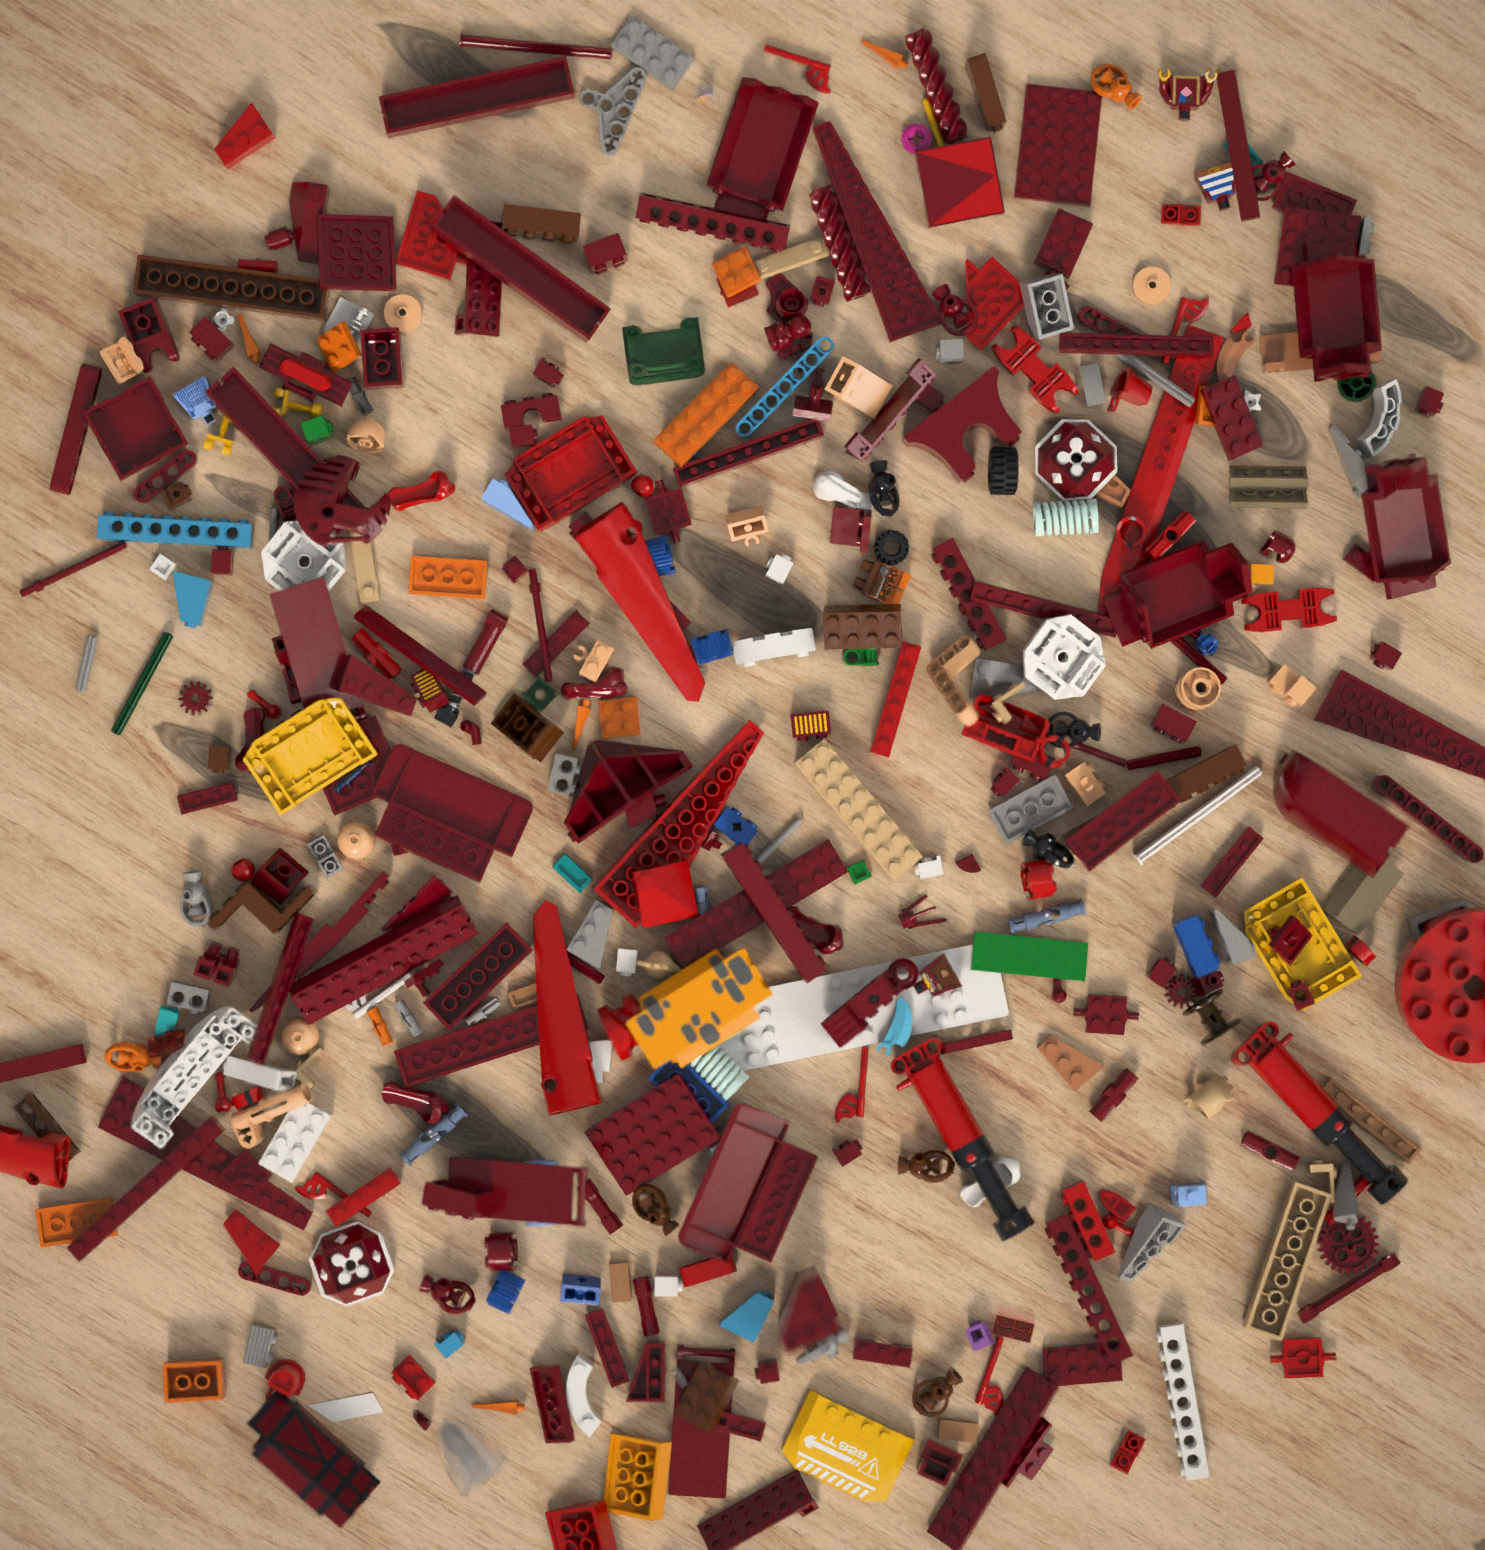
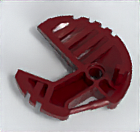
M335 456L324 459L323 461L327 462L325 464L316 463L311 466L314 470H307L303 474L306 478L299 480L298 486L301 487L296 489L294 494V512L302 531L312 541L321 546L362 541L364 544H368L374 540L382 531L380 526L382 524L385 526L387 523L385 515L389 516L390 496L385 493L367 510L342 505L356 459L346 456ZM329 510L333 513V515L331 517H325L323 516V512ZM334 528L361 535L358 537H331Z

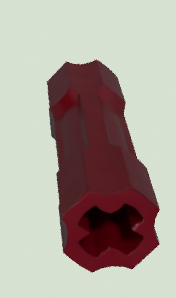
M591 1178L587 1179L585 1200L595 1210L608 1233L612 1234L622 1227L623 1223L601 1197L598 1188Z
M649 1276L634 1278L632 1281L635 1295L637 1296L644 1337L659 1334L660 1330L653 1305Z

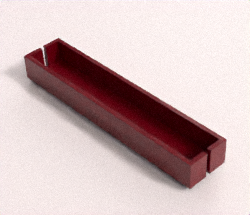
M564 56L379 96V101L384 116L386 134L388 138H394L574 99L575 95L567 58Z
M453 195L430 228L432 232L585 343L591 339L611 310V308L455 195Z
M233 366L221 377L223 385L221 386V383L217 381L205 392V396L294 491L300 489L301 486H298L299 480L306 478L303 474L307 470L313 471L314 469L311 466L314 464L325 463ZM347 488L342 505L366 510V507ZM329 510L323 512V516L325 517H331L333 515V513ZM337 528L333 529L337 536L344 531Z
M457 894L291 984L290 996L297 1008L300 1009L308 1025L478 935L477 928Z

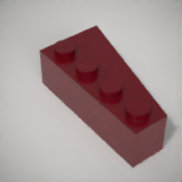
M348 654L335 691L407 716L412 715L417 701L415 696L353 655Z

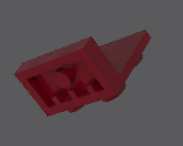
M834 506L830 543L860 546V553H867L872 510Z

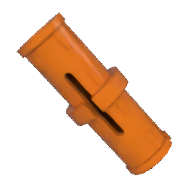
M378 1007L367 1011L374 1027L372 1029L376 1031L382 1047L394 1042L388 1031L387 1022H384Z

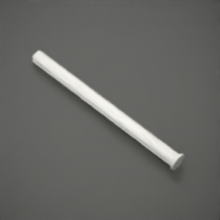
M1255 766L1138 853H1132L1134 858L1142 866L1143 861L1261 776L1262 771L1260 768Z

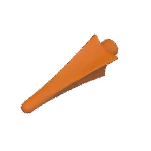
M866 40L861 41L862 44L876 52L894 68L898 69L899 66L903 69L907 68L909 63L903 60L902 54L884 49Z
M238 314L237 317L244 338L246 354L249 359H252L253 364L259 363L260 358L258 355H261V352L250 335L242 315Z
M583 698L582 704L578 705L572 750H576L582 729L592 709L589 708L590 700Z
M518 1400L474 1403L472 1405L473 1408L495 1410L514 1415L518 1411H525V1404L518 1403Z

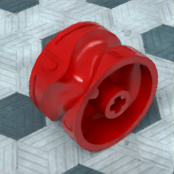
M632 992L622 997V1005L618 1008L613 1009L606 1004L597 1009L603 1026L621 1061L632 1057L633 1048L639 1045L626 1025L627 1021L641 1013L640 1005Z

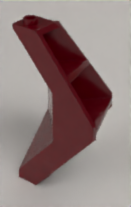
M595 740L586 748L571 809L564 821V824L570 831L567 833L573 843L577 841L580 844L638 802L690 770L693 765L683 750Z

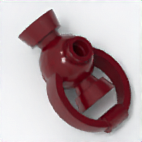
M1285 151L1280 155L1279 161L1271 160L1266 164H1257L1252 167L1253 171L1263 167L1262 176L1254 178L1255 184L1263 193L1266 192L1269 183L1277 184L1275 191L1271 195L1257 197L1258 201H1267L1275 197L1280 190L1281 181L1285 178L1286 168L1296 165ZM1272 169L1277 170L1276 175L1271 174Z
M943 284L932 293L935 299L941 301L942 326L951 335L966 336L975 330L978 322V312L969 301L950 294L948 284ZM963 306L972 310L974 313L973 323L964 327L961 331L949 328L945 322V317L954 318L953 324L955 329L961 328L971 319L968 314L962 313Z
M427 1274L419 1288V1292H431L433 1300L438 1303L442 1310L450 1314H462L470 1311L476 1303L472 1288L461 1281H448L442 1278L434 1282V1279ZM467 1292L470 1298L464 1307H460ZM451 1301L454 1307L448 1305L447 1302Z

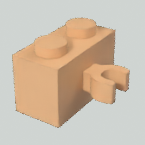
M762 505L725 515L732 541L744 539L745 545L749 546L748 540L754 538L756 544H758V535L769 532Z
M599 640L595 643L590 654L587 653L585 647L579 646L578 650L582 651L583 655L579 657L574 654L573 656L576 661L585 662L578 677L589 683L599 680L614 654V648Z
M1082 762L1066 773L1064 777L1085 807L1106 794L1104 791L1106 786L1101 779L1097 780L1093 775L1095 771L1089 763L1085 764V762Z

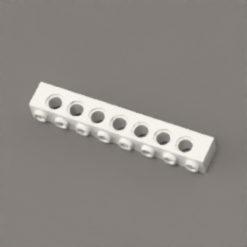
M1182 1322L1158 1325L1159 1331H1156L1158 1343L1161 1342L1162 1350H1159L1161 1362L1164 1361L1166 1368L1162 1369L1164 1381L1168 1380L1169 1388H1166L1167 1399L1171 1400L1172 1407H1169L1171 1419L1175 1420V1426L1172 1427L1174 1438H1178L1179 1445H1176V1452L1182 1461V1464L1179 1465L1180 1474L1184 1476L1186 1481L1207 1478L1210 1476L1184 1326ZM1176 1340V1347L1169 1349L1167 1347L1168 1341ZM1173 1359L1180 1360V1365L1177 1368H1172L1170 1365ZM1176 1378H1183L1182 1386H1174ZM1180 1397H1186L1187 1399L1186 1404L1183 1406L1177 1405V1400ZM1184 1416L1190 1417V1422L1187 1425L1180 1423L1181 1418ZM1187 1435L1193 1436V1441L1190 1444L1184 1443V1438ZM1191 1454L1197 1456L1194 1463L1187 1462V1458Z

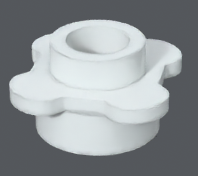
M225 308L220 309V312L211 318L212 322L219 326L220 331H225L226 327L235 321L234 317L230 316Z

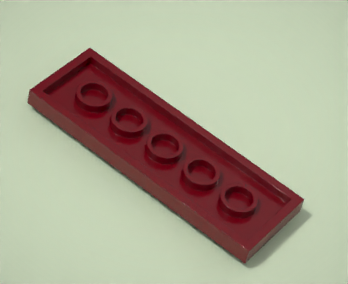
M1157 770L1065 842L1088 872H1090L1176 806L1181 800Z

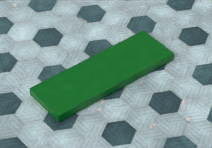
M974 932L970 970L1084 982L1086 978L1088 943Z

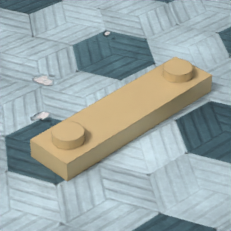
M819 237L754 260L753 262L761 279H765L828 257L829 253L823 237Z
M349 532L350 537L361 536L360 534ZM362 541L351 542L360 603L379 602L380 596L371 542L368 544H364Z

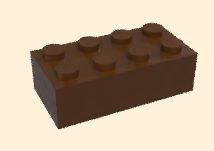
M504 204L500 228L513 238H515V235H519L527 240H534V237L542 238V241L553 242L554 239L561 240L563 244H572L579 237L581 213Z
M901 604L824 606L825 650L902 648Z

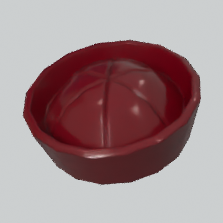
M794 288L782 291L775 302L778 314L788 320L796 316H804L809 306L808 299L804 293Z

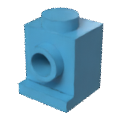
M459 1329L453 1333L448 1331L441 1337L443 1341L438 1339L434 1343L446 1359L465 1344L463 1340L465 1336Z

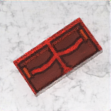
M996 1315L992 1334L1030 1343L1035 1324Z

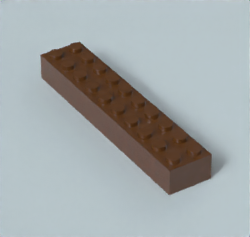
M139 254L133 286V293L140 297H154L162 300L325 322L330 290L319 289V279Z
M1232 745L1166 781L1180 798V803L1193 798L1191 794L1195 792L1201 794L1210 789V784L1218 785L1226 781L1227 775L1235 776L1243 772V767L1247 764L1237 745ZM1093 819L1062 834L1064 840L1066 841Z

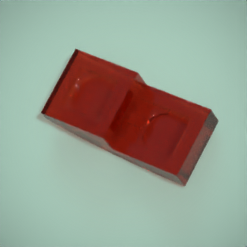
M185 1029L165 1031V1036L149 1038V1057L163 1056L183 1048L185 1044Z

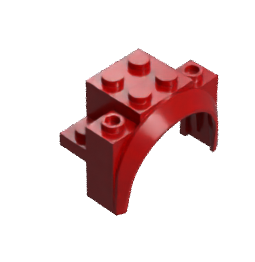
M983 694L978 695L972 702L973 707L978 713V718L973 724L964 725L961 735L1008 755L1034 762L1050 723L1033 712L1008 702H1003V706L1012 717L1010 722L1003 725L1002 722L999 723L993 716L994 711L991 705L994 697Z

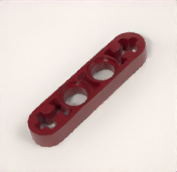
M1084 307L1079 312L1080 322L1100 334H1115L1118 329H1122L1126 334L1140 335L1092 307ZM1088 311H1090V316L1093 318H1096V315L1099 316L1098 320L1095 323V326L1092 324L1094 320L1088 318L1087 320L1084 319V315L1082 314L1083 312L1087 313ZM1101 320L1109 322L1107 330L1100 329L1099 322Z
M190 450L180 453L138 485L133 492L134 498L140 503L149 502L161 490L166 489L197 464L196 454ZM185 455H192V463H184L185 469L182 470L181 466L176 462L179 460L182 463L186 460ZM170 466H177V475L170 476L168 474ZM156 477H160L163 480V485L159 488L153 486V480ZM149 483V486H150L155 492L152 493V492L149 490V491L145 494V495L147 496L145 499L142 498V497L139 498V497H138V496L140 495L139 491H140V490L146 491V490L148 489V487H147L146 485Z
M1012 1030L943 1043V1049L940 1051V1054L1012 1040Z
M243 1262L238 1268V1274L244 1280L299 1296H304L311 1290V1282L305 1277L263 1266L255 1279L253 1278V1273H249L246 1276L244 1275L245 1271H242V1268H246L247 1265L249 1266L248 1262ZM265 1270L271 1274L269 1281L261 1279L260 1274L262 1271ZM281 1276L288 1277V1286L283 1287L279 1284ZM293 1278L296 1279V1284H301L302 1282H305V1286L308 1287L307 1289H304L303 1292L300 1291V1287L294 1286L293 1289H290V1287L293 1284Z

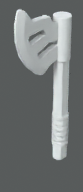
M409 972L369 1002L366 1000L367 994L359 998L361 1007L357 1004V1000L353 1001L352 1005L347 1004L345 1007L348 1011H354L353 1015L358 1019L393 991L397 990V988L404 985V981L411 977V974Z

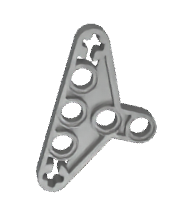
M640 67L629 71L605 94L592 89H584L580 93L581 104L598 112L601 149L606 156L612 157L617 154L646 82V72ZM638 72L643 77L637 81V86H640L639 89L634 85H628L629 82L634 84L635 77L633 74L637 75ZM627 90H634L636 97L628 99L625 96ZM586 93H591L594 96V100L591 103L583 101V96ZM609 100L612 104L611 108L603 110L601 108L602 101ZM621 107L628 108V116L621 117L618 114ZM614 125L622 127L620 134L615 135L612 133L611 129ZM608 135L614 138L613 147L615 149H611L610 152H607L605 145H609L611 142V138H607Z

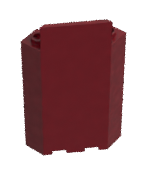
M742 77L706 186L713 189V193L718 194L714 208L767 219L769 212H775V210L783 211L819 102L807 95L792 94L782 87L768 86L755 78Z

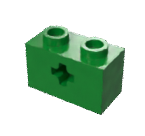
M323 415L301 423L305 437L312 446L333 438L332 433L335 432L333 425Z

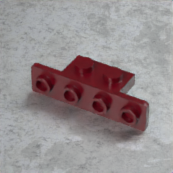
M1044 1417L1039 1421L1002 1482L1005 1487L1008 1488L1019 1473L1033 1480L1054 1450L1053 1447L1042 1441L1052 1427V1424Z

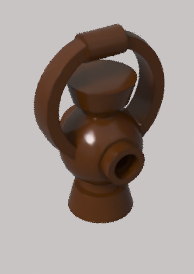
M932 1150L925 1153H916L910 1160L900 1155L898 1158V1175L910 1171L918 1179L929 1183H938L946 1180L954 1173L955 1162L943 1151ZM942 1159L948 1161L947 1169L942 1174Z
M640 1184L635 1189L632 1196V1204L640 1218L649 1221L655 1226H663L662 1231L665 1237L680 1225L675 1220H670L671 1209L661 1189L651 1184ZM646 1189L652 1191L640 1203L638 1202V1197ZM654 1193L656 1194V1196H657L658 1199H659V1202H657V1203L655 1202L656 1197H655ZM640 1206H642L643 1208H648V1213H646Z
M950 1367L946 1377L941 1376L920 1382L913 1390V1407L920 1415L927 1417L941 1415L948 1407L949 1398L953 1394V1385L956 1386L962 1383L963 1378L954 1368ZM930 1385V1392L920 1395V1399L929 1409H934L937 1404L936 1400H945L944 1406L939 1411L927 1412L920 1402H917V1391L922 1386Z

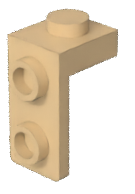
M1016 682L1008 688L1009 692L1005 695L1000 693L992 699L991 708L994 711L993 716L999 723L1002 722L1005 725L1011 721L1012 717L1002 703L1024 689V682L1020 684Z
M322 1046L319 1049L314 1047L307 1054L309 1058L305 1062L301 1060L294 1067L297 1072L296 1083L299 1086L306 1084L311 1089L316 1085L303 1070L324 1050Z
M1313 1159L1312 1163H1307V1171L1327 1172V1192L1332 1194L1330 1202H1334L1337 1187L1334 1186V1178H1337L1336 1167H1333L1331 1162H1324V1159Z

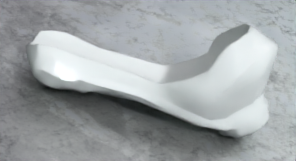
M826 470L815 477L813 492L817 498L826 501H839L850 508L874 509L869 493L861 492L855 486L845 482L836 471Z
M999 1156L992 1162L1005 1187H1009L1019 1181L1020 1163L1017 1159ZM976 1181L968 1185H962L959 1191L960 1197L971 1207L980 1206L986 1199Z

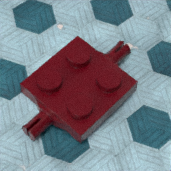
M662 479L660 480L662 487H660L659 481L655 482L658 493L645 498L655 536L671 533L673 544H677L676 538L678 543L681 542L678 531L684 527L691 526L692 523L682 489L666 490Z
M1088 994L1085 1009H1073V1016L1085 1018L1086 1033L1124 1035L1127 1020H1139V1012L1127 1011V996Z

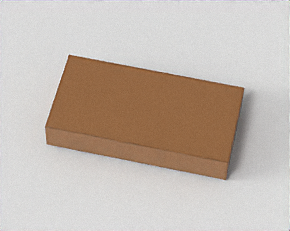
M536 982L507 992L513 1010L537 1002Z
M628 1262L609 1263L612 1303L631 1301Z
M949 1419L939 1420L938 1439L976 1443L977 1422Z

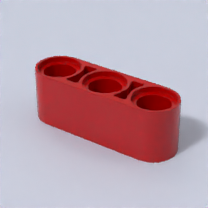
M732 1254L728 1264L715 1258H709L680 1267L679 1272L684 1287H689L737 1272V1267Z

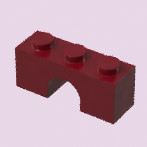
M553 393L543 394L542 398L535 399L534 396L523 398L522 402L509 400L504 402L505 405H500L505 430H509V427L523 426L524 415L530 410L538 411L541 414L543 423L562 420L558 396H553Z
M855 1337L852 1357L853 1360L910 1368L913 1347L898 1343H879L871 1339Z

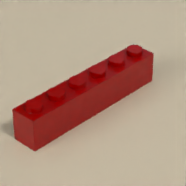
M902 642V648L898 655L870 753L886 758L890 756L921 646Z

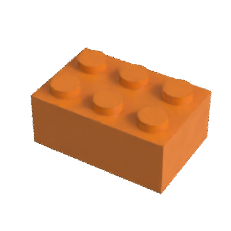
M224 1358L165 1361L162 1364L164 1403L223 1400L226 1397Z

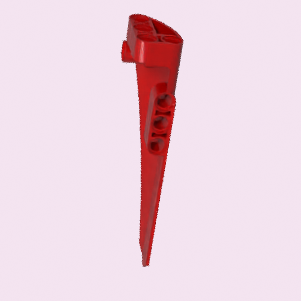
M621 502L581 527L574 538L595 566L596 573L603 585L687 701L699 702L706 682L642 535L643 526L639 520L633 518L628 508ZM628 528H634L637 533H631Z
M545 900L533 915L541 1087L548 1115H556L603 1103L599 1083L595 1078L592 1052L583 1013L577 997L557 905ZM550 1080L555 1081V1088L547 1090V1082Z
M0 1125V1172L24 1179L30 1185L43 1184L60 1189L65 1187L68 1177L69 1136L49 1132L42 1138L23 1135V1131L20 1129Z

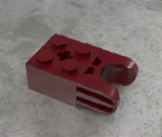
M153 297L118 311L128 339L133 345L134 352L143 362L144 373L152 371L151 356L156 349L161 348L164 350L169 360L173 362L180 360L179 351L158 298ZM143 319L148 320L147 326H142Z

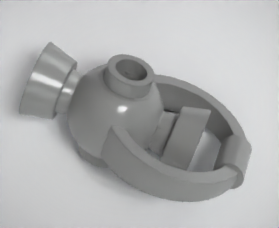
M200 870L183 873L184 879L188 881V884L182 892L180 911L185 921L193 927H204L210 921L209 917L213 914L214 910L213 902L207 894V887L199 882L202 873ZM188 903L191 904V907L189 908V911H188V908H187V904H188ZM206 913L205 919L193 920L190 917Z
M839 1325L840 1331L816 1341L813 1346H805V1351L796 1358V1362L804 1364L811 1360L815 1363L820 1355L828 1356L829 1359L839 1353L837 1351L839 1343L843 1344L850 1341L847 1332Z

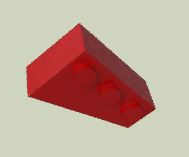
M251 102L214 150L228 170L276 138Z

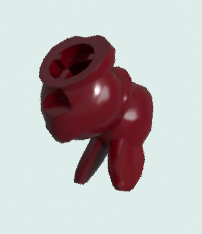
M805 315L796 316L788 323L778 321L768 327H764L772 351L784 350L790 347L794 339H808L814 336L813 332L810 331L811 322Z

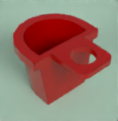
M1125 367L1119 373L1109 394L1112 397L1107 411L1114 412L1120 399L1136 406L1147 405L1152 394V385L1135 375L1133 369Z
M282 1359L274 1363L265 1376L267 1385L270 1386L265 1399L267 1401L272 1396L274 1390L283 1393L286 1397L299 1396L306 1381L302 1366L291 1359Z

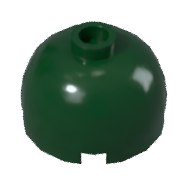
M1372 371L1367 378L1351 377L1350 379L1337 380V389L1340 395L1352 403L1368 399L1376 386V379Z

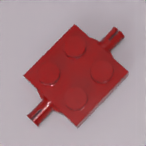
M1321 1337L1283 1339L1281 1355H1270V1364L1282 1363L1285 1379L1324 1377L1323 1366L1325 1361H1336V1357H1333L1336 1356V1352L1324 1353Z

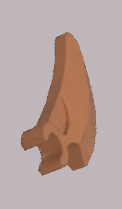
M1243 332L1240 336V341L1237 343L1228 338L1221 346L1216 361V373L1219 381L1232 376L1241 356L1249 345L1255 342V337L1251 338L1249 342L1245 340L1248 332Z

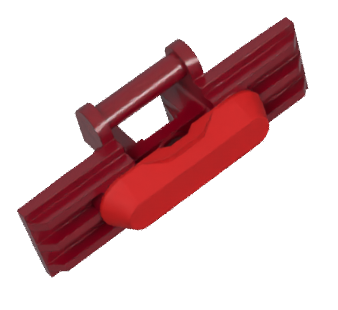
M271 343L259 365V368L284 379L282 389H289L310 399L309 402L314 403L317 396H320L342 407L353 382L326 370L327 362L320 361L304 351L299 357ZM292 378L313 387V391L310 392L292 383Z

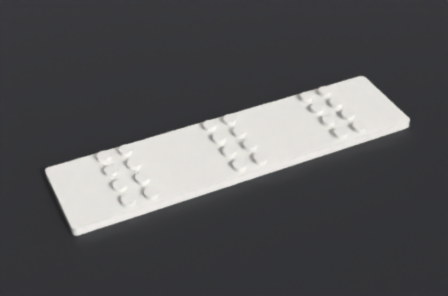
M971 944L906 958L916 964L919 972L944 953L962 986L935 996H931L929 990L918 995L914 987L903 990L898 996L894 995L892 997L894 1000L886 1007L884 1005L880 1006L877 1009L879 1013L873 1018L867 1017L865 1020L869 1023V1026L842 1048H839L821 1026V1022L878 975L887 970L893 961L818 976L809 983L798 980L770 986L769 989L773 995L754 1006L760 1019L718 1044V1050L722 1048L724 1054L729 1055L728 1060L733 1059L735 1061L734 1065L738 1064L740 1069L745 1071L883 1042L894 1019L897 999L899 997L906 1000L911 1010L913 1024L910 1036L1004 1017L1009 1014L1001 973L970 970ZM899 969L897 972L898 978L905 979L908 976L907 969ZM919 974V977H918L917 982H919L920 980H922V977L920 976V974ZM870 996V1001L875 1002L876 996Z

